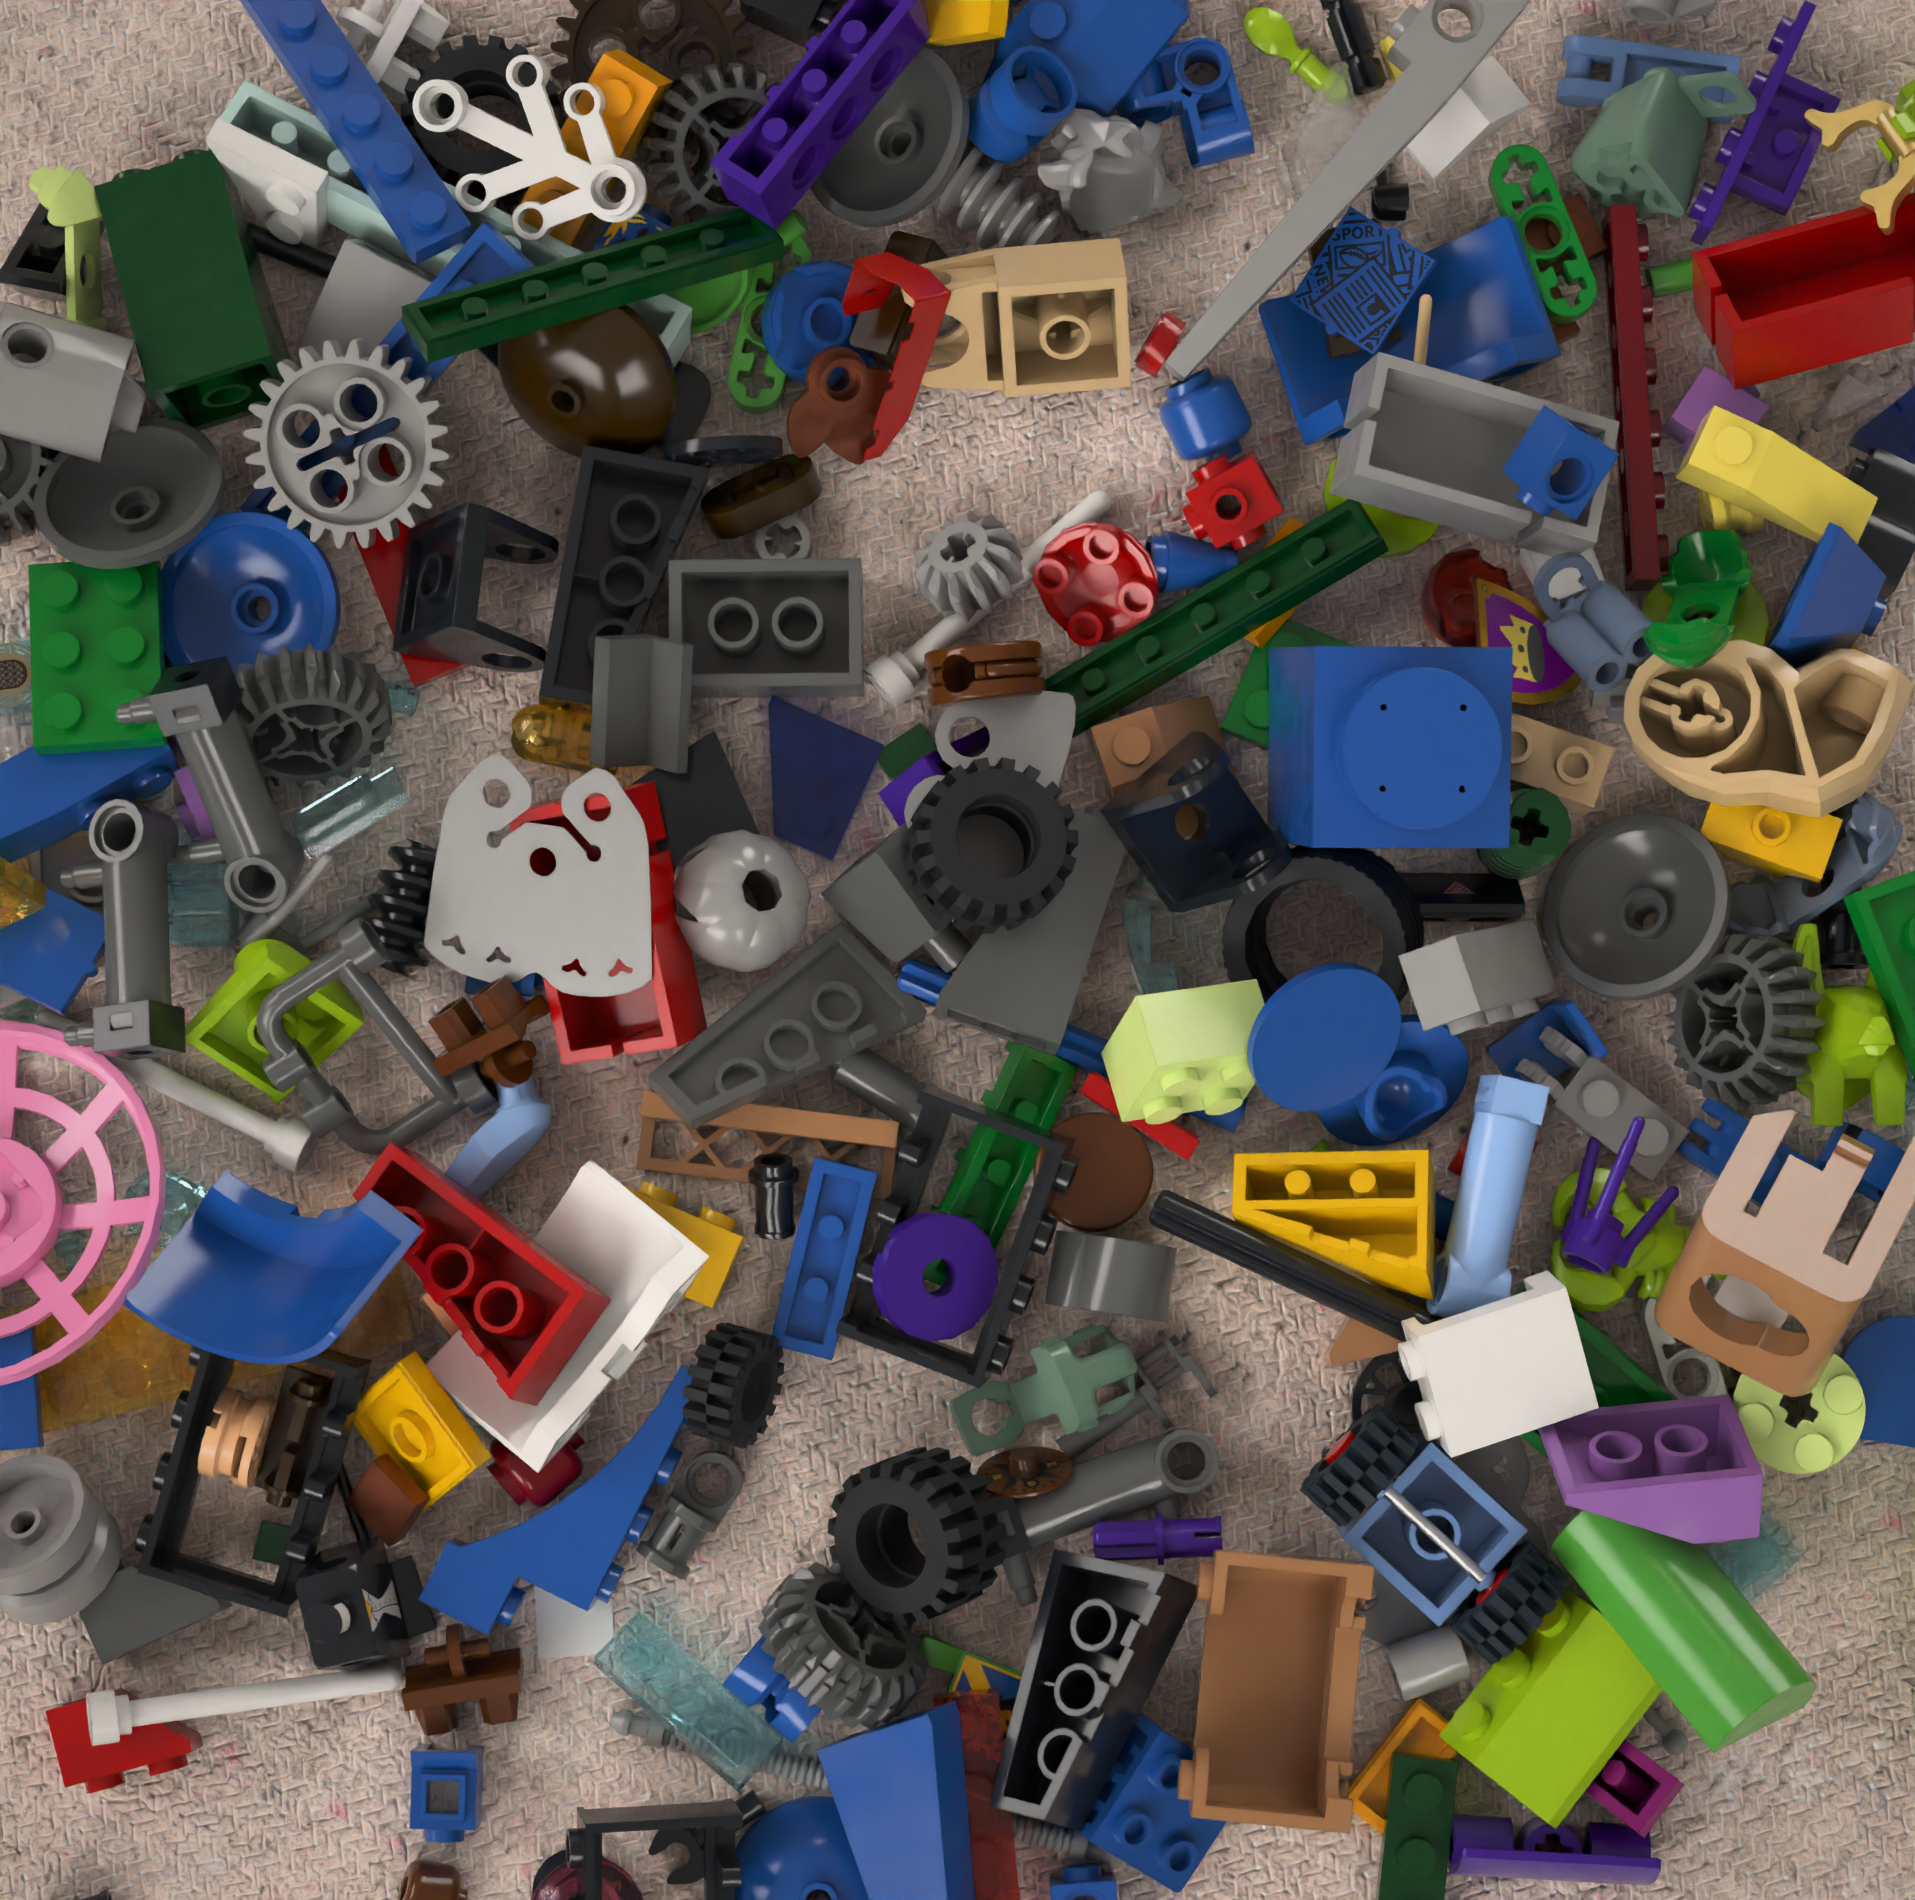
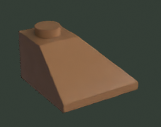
M1209 696L1152 706L1090 728L1088 738L1110 801L1191 732L1203 731L1218 743L1230 758ZM1230 759L1229 765L1227 767L1236 779V781L1238 782L1234 767ZM1188 804L1183 805L1179 809L1175 818L1176 830L1182 838L1194 835L1198 826L1197 814Z

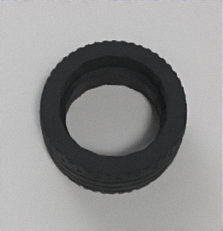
M1299 845L1291 848L1294 856L1289 865L1278 876L1254 892L1234 898L1223 928L1222 945H1224L1222 955L1224 957V967L1227 968V977L1230 982L1257 979L1265 1004L1280 987L1288 982L1284 975L1276 968L1267 946L1266 918L1273 902L1288 887L1307 880L1332 882L1353 892L1373 913L1383 938V962L1377 974L1393 990L1399 1003L1408 993L1409 986L1398 956L1424 947L1425 927L1423 915L1420 914L1421 907L1419 902H1417L1414 891H1411L1409 887L1410 884L1399 871L1397 872L1391 863H1388L1383 857L1375 855V852L1365 848H1311Z

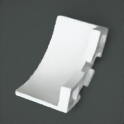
M593 1161L586 1162L580 1168L565 1195L533 1240L612 1300L539 1404L534 1406L509 1399L496 1382L498 1378L484 1360L476 1356L461 1337L463 1333L460 1329L426 1363V1366L455 1405L537 1473L542 1470L590 1417L591 1413L588 1411L592 1404L612 1381L607 1375L610 1374L617 1381H620L650 1343L646 1339L648 1333L668 1312H672L677 1307L710 1257Z

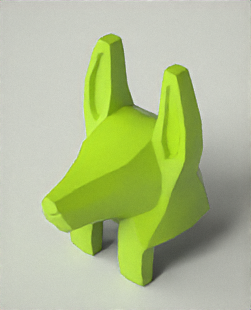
M1811 923L1800 924L1792 949L1804 954L1802 967H1807L1809 970L1817 973L1810 989L1825 997L1815 1008L1816 1016L1827 1023L1815 1029L1814 1040L1822 1050L1807 1055L1812 1073L1796 1077V1090L1811 1101V1125L1843 1126V1110L1849 1109L1870 1093L1874 1125L1893 1126L1904 1124L1906 1083L1908 1080L1905 1056L1870 966L1865 986H1824L1817 926Z

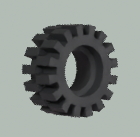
M721 1322L716 1325V1331L710 1329L705 1335L706 1346L699 1344L695 1352L698 1358L697 1364H690L687 1375L692 1376L691 1385L684 1386L683 1397L688 1398L689 1402L683 1407V1417L688 1418L685 1425L688 1430L692 1431V1434L743 1449L747 1448V1444L753 1445L757 1441V1433L763 1434L768 1426L765 1419L766 1416H773L776 1405L772 1402L774 1396L781 1393L782 1384L777 1383L778 1377L784 1374V1363L779 1362L784 1353L783 1348L778 1346L779 1340L775 1336L728 1322L726 1324Z

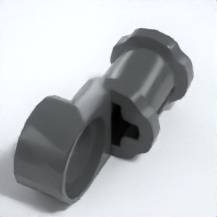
M707 1451L695 1457L687 1465L666 1499L665 1503L668 1510L649 1541H641L636 1548L637 1552L667 1573L686 1580L690 1573L687 1564L707 1532L714 1533L733 1501L740 1494L743 1486V1472L739 1463L731 1455L721 1451ZM717 1462L723 1464L728 1469L731 1475V1486L725 1496L719 1499H710L698 1491L695 1484V1476L702 1464ZM684 1524L685 1530L674 1548L671 1549L670 1544Z

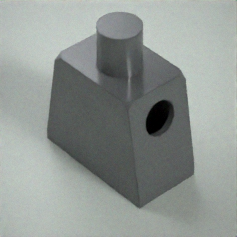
M905 822L859 857L821 895L889 960L899 963L922 946L943 971L948 973L963 961L973 945L958 928L953 927L952 920L955 918L954 916L946 912L939 919L929 911L935 904L928 895L919 899L913 890V886L917 883L918 879L915 873L907 875L904 861L910 854V848L904 847L905 834L909 830Z

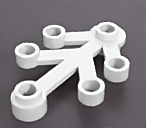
M518 55L509 62L506 68L507 82L519 94L533 135L469 104L468 96L464 89L453 81L430 80L422 84L416 91L413 98V112L419 124L427 130L450 132L459 128L523 160L488 174L471 173L463 176L456 185L455 197L458 204L468 212L487 211L495 205L498 198L556 176L580 189L548 203L527 201L517 206L512 215V226L521 238L526 240L543 239L552 232L554 226L589 213H593L603 221L623 222L634 217L642 209L647 196L645 177L633 162L617 157L602 116L606 108V97L597 85L583 82L573 84L567 89L563 98L565 112L571 119L578 121L590 162L569 153L545 89L549 80V70L546 63L538 56ZM525 62L533 64L537 71L536 81L529 87L522 85L518 78V70ZM582 90L589 91L594 97V108L587 115L581 114L575 106V98ZM444 93L451 96L454 101V111L448 118L441 117L436 110V101ZM614 177L620 178L626 187L625 196L619 202L612 201L606 192L608 182ZM475 180L481 182L486 189V197L479 205L473 204L467 195L469 185ZM531 208L538 210L543 218V225L536 233L530 232L524 224V216Z

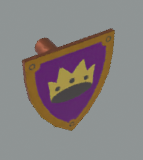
M1480 578L1473 579L1477 647L1513 648L1512 705L1533 707L1550 704L1574 691L1582 679L1549 645L1546 637L1547 631L1542 625L1549 617L1525 597Z

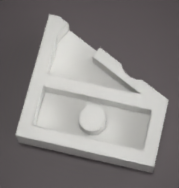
M217 118L206 136V143L259 221L266 225L274 236L286 243L299 244L301 242L318 249L329 232L327 213L329 172Z

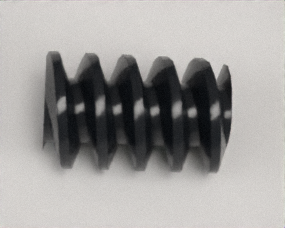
M407 839L411 843L410 847L391 846L388 851V855L401 869L380 870L378 874V879L391 890V893H373L368 897V902L381 914L380 918H363L376 931L388 952L389 960L379 967L416 981L406 970L408 966L428 967L430 962L416 946L418 943H424L437 849Z

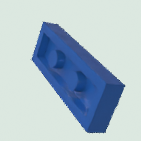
M818 1155L814 1158L772 1336L777 1337L779 1340L778 1346L828 1360L834 1358L839 1334L835 1333L839 1320L844 1317L878 1178V1170Z

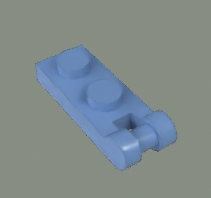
M1569 35L1564 38L1562 59L1567 61L1566 76L1558 81L1556 101L1571 107H1602L1604 100L1609 95L1639 81L1647 71L1657 67H1667L1677 77L1722 71L1732 72L1739 76L1741 57L1589 35ZM1592 64L1610 65L1609 80L1590 79ZM1707 86L1701 89V93L1706 98L1715 102L1729 103L1736 100L1734 93L1723 87ZM1734 115L1708 118V121L1729 125Z

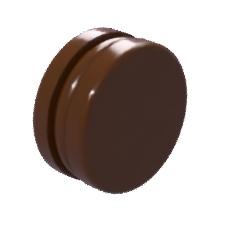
M1031 640L992 642L948 647L925 653V670L931 671L928 675V682L932 688L927 689L929 704L933 707H950L956 702L1040 695L1043 691H1046L1045 677H1039L1042 673V666L1037 661L1043 659L1041 643Z
M1099 1112L1077 1114L1056 1125L1051 1131L1076 1139L1070 1155L1080 1160L1067 1195L1056 1193L1050 1215L1058 1219L1063 1225L1083 1232L1111 1230L1135 1216L1150 1194L1154 1173L1150 1150L1139 1132L1128 1123L1122 1122L1120 1118ZM1041 1146L1034 1164V1183L1046 1152V1148Z

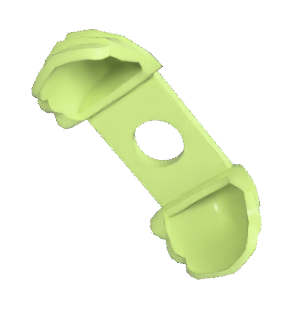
M61 165L54 170L40 167L30 176L29 187L31 190L38 192L37 198L39 202L49 210L47 215L49 222L54 226L65 227L67 317L64 319L106 331L108 322L102 316L100 221L103 218L96 191L80 168L72 173ZM83 255L87 264V277L84 286L80 277V264Z

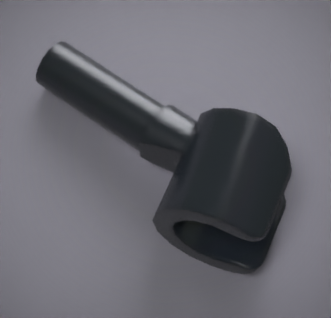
M1384 170L1372 182V215L1380 221H1405L1406 211L1409 208L1408 183H1388L1387 171Z

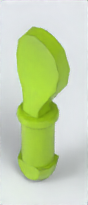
M1255 7L1246 13L1243 20L1244 32L1255 48L1265 55L1288 61L1291 64L1288 71L1291 74L1296 73L1324 97L1322 101L1327 104L1343 106L1348 102L1351 96L1348 82L1343 77L1339 78L1311 54L1312 50L1309 47H1306L1303 51L1297 47L1291 24L1280 13L1267 7Z

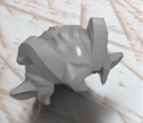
M1074 108L1056 126L1054 136L1051 139V144L1061 153L1060 160L1053 163H1041L1038 166V176L1045 186L1059 190L1062 211H1065L1066 216H1070L1071 223L1075 225L1073 230L1077 234L1083 232L1084 237L1095 233L1099 238L1109 233L1110 230L1117 229L1119 226L1130 225L1132 222L1142 223L1144 217H1150L1153 208L1167 209L1175 207L1184 196L1182 189L1171 185L1165 178L1166 170L1163 167L1165 155L1162 153V126L1149 120H1145L1142 128L1136 127L1129 119L1110 116L1103 118L1092 110Z

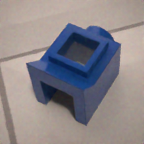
M419 1744L410 1751L412 1766L410 1829H425V1841L440 1843L464 1841L465 1830L475 1831L481 1825L484 1746L471 1745L466 1750H432V1744Z

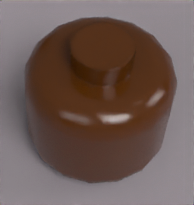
M416 1859L408 1865L405 1871L398 1900H466L467 1889L460 1888V1873L454 1866L425 1859Z

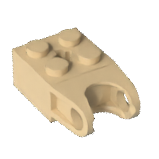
M1120 237L993 248L919 265L928 269L950 290L951 296L944 314L952 316L961 322L950 333L936 337L928 363L949 364L938 367L926 366L921 381L922 385L940 389L1004 391L1005 398L1132 387L1127 275ZM901 288L904 302L913 307L915 301Z

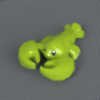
M1596 1168L1586 1213L1588 1209L1596 1208L1611 1171L1608 1168ZM1580 1171L1567 1176L1553 1194L1550 1210L1553 1229L1560 1231L1563 1229L1566 1214L1573 1205ZM1623 1180L1610 1212L1613 1217L1624 1224L1621 1235L1625 1238L1658 1199L1650 1198L1646 1195L1639 1197V1204L1644 1211L1638 1210L1626 1192L1627 1186ZM1671 1204L1665 1214L1635 1248L1626 1268L1619 1267L1613 1263L1608 1276L1595 1274L1581 1267L1574 1268L1562 1256L1561 1252L1564 1246L1563 1242L1558 1240L1553 1242L1551 1248L1549 1270L1555 1278L1566 1286L1571 1305L1579 1311H1607L1622 1300L1637 1276H1644L1638 1290V1297L1643 1300L1648 1297L1656 1299L1659 1297L1692 1229L1685 1225L1675 1224L1676 1206ZM1714 1274L1718 1281L1724 1280L1727 1276Z

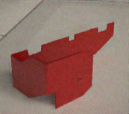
M890 252L856 259L842 302L844 316L881 308L890 296L894 284L900 286L915 301L908 323H914L910 338L901 342L888 381L893 382L891 389L885 390L872 429L873 431L878 430L874 445L866 448L862 461L881 457L909 419L951 296L950 290L928 269Z

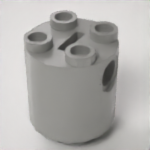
M0 301V434L100 463L111 432L122 429L136 434L148 393L146 383L134 380L127 372L134 347V339L14 303Z

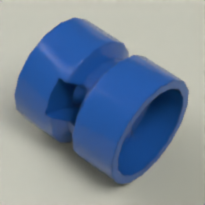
M1028 45L1018 48L992 74L991 78H988L968 98V135L971 141L982 153L997 161L1011 163L1022 160L1075 108L1078 98L1077 84L1069 67L1058 55L1043 47Z
M762 1636L723 1682V1685L748 1707L760 1704L766 1708L764 1720L790 1743H793L822 1709L816 1705L807 1708L804 1696L797 1690H787L790 1682L783 1674L772 1670L775 1658L766 1654L761 1648L766 1639Z

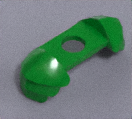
M1710 529L1683 535L1677 542V552L1669 557L1668 575L1662 578L1663 588L1674 598L1666 623L1653 621L1648 629L1643 631L1644 640L1650 651L1666 663L1688 671L1707 663L1722 651L1732 638L1736 629V625H1732L1737 606L1741 596L1749 586L1753 571L1749 567L1748 550L1741 545L1740 537L1735 531ZM1712 611L1718 613L1711 619L1702 617L1689 622L1684 621L1690 615L1698 612Z

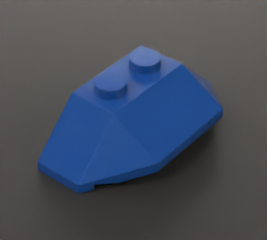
M1028 0L1006 28V35L1002 37L983 83L988 78H991L992 74L1018 48L1028 45L1043 47L1058 55L1072 72L1078 91L1075 108L1092 110L1103 118L1110 117L1189 19V0Z

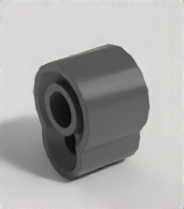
M1056 1230L1045 1304L1166 1322L1177 1249L1126 1239Z

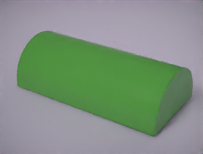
M1583 1510L1563 1529L1551 1545V1551L1713 1753L1805 1707L1816 1689L1814 1680L1701 1543L1692 1544Z

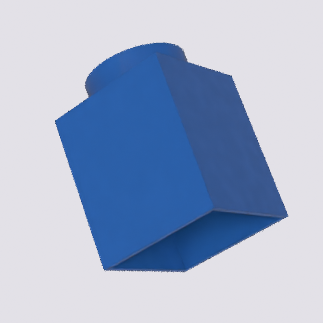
M1385 646L1270 648L1267 825L1287 843L1311 848H1510L1513 648ZM1382 704L1386 706L1385 710H1381ZM1382 785L1385 788L1383 792L1379 790Z

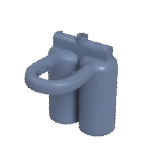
M1573 552L1558 554L1550 558L1539 569L1534 579L1533 592L1537 602L1549 617L1542 624L1547 631L1548 643L1593 691L1602 693L1617 687L1626 675L1628 663L1642 665L1654 654L1650 651L1643 637V631L1647 630L1653 622L1616 585L1604 583L1602 580L1599 581L1592 565L1581 554ZM1569 567L1577 568L1581 574L1578 581L1582 586H1587L1588 590L1577 598L1571 596L1564 602L1565 607L1560 610L1558 608L1560 601L1556 597L1551 598L1549 595V583L1553 576L1562 569Z

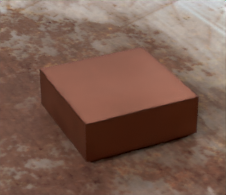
M386 1453L371 1462L346 1503L390 1547L404 1539L430 1497Z

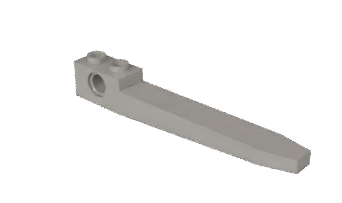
M1429 0L1421 11L1413 4L1409 5L1387 33L1395 42L1391 46L1386 59L1403 72L1206 310L1165 361L1164 368L1181 382H1184L1440 112L1524 11L1530 0ZM1446 9L1461 11L1469 20L1470 32L1461 37H1453L1446 34L1439 26L1438 14Z

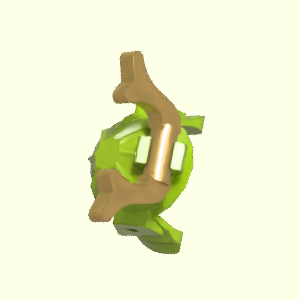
M1915 80L1900 88L1895 108L1884 101H1869L1841 112L1827 113L1811 108L1804 114L1809 125L1822 133V144L1830 153L1836 152L1842 142L1851 133L1860 128L1873 127L1880 132L1882 137L1879 138L1876 144L1889 162H1899V169L1895 176L1887 183L1876 188L1864 190L1860 194V199L1867 209L1875 211L1878 226L1885 235L1893 233L1897 209L1905 196L1915 186Z

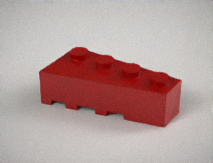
M389 1142L352 1196L358 1202L372 1190L423 1229V1232L401 1259L409 1263L424 1283L423 1288L438 1306L443 1307L463 1333L461 1337L475 1355L481 1357L498 1378L496 1382L509 1399L537 1406L612 1299L419 1153Z

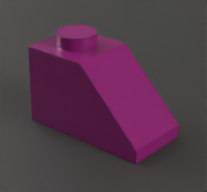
M1625 1739L1585 1792L1645 1838L1683 1788L1684 1784Z

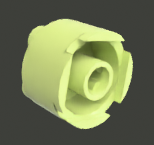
M1836 1353L1833 1354L1817 1385L1810 1392L1812 1394L1810 1405L1817 1410L1816 1416L1813 1420L1802 1417L1797 1425L1786 1421L1788 1410L1780 1404L1784 1394L1778 1393L1744 1374L1740 1375L1734 1392L1733 1405L1753 1452L1762 1463L1786 1473L1809 1474L1821 1472L1835 1465L1853 1449L1861 1435L1865 1422V1397L1855 1373Z

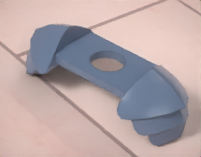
M1865 791L1855 801L1852 813L1846 814L1843 818L1846 837L1834 844L1825 871L1834 870V878L1830 886L1820 895L1808 897L1807 889L1811 880L1800 877L1787 876L1774 885L1768 876L1760 874L1756 875L1751 883L1736 882L1731 886V912L1726 932L1729 935L1739 934L1740 932L1759 933L1760 936L1776 937L1779 940L1792 935V932L1798 929L1800 924L1807 923L1866 882L1873 881L1893 857L1901 840L1904 825L1895 819L1894 813L1887 806L1881 804L1874 796Z

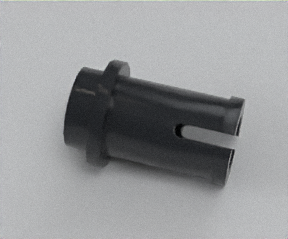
M770 1153L760 1155L755 1158L754 1167L748 1172L749 1182L755 1185L756 1224L754 1233L756 1235L759 1234V1237L762 1239H786L796 1233L793 1184L799 1181L800 1176L797 1167L793 1166V1159L785 1154Z

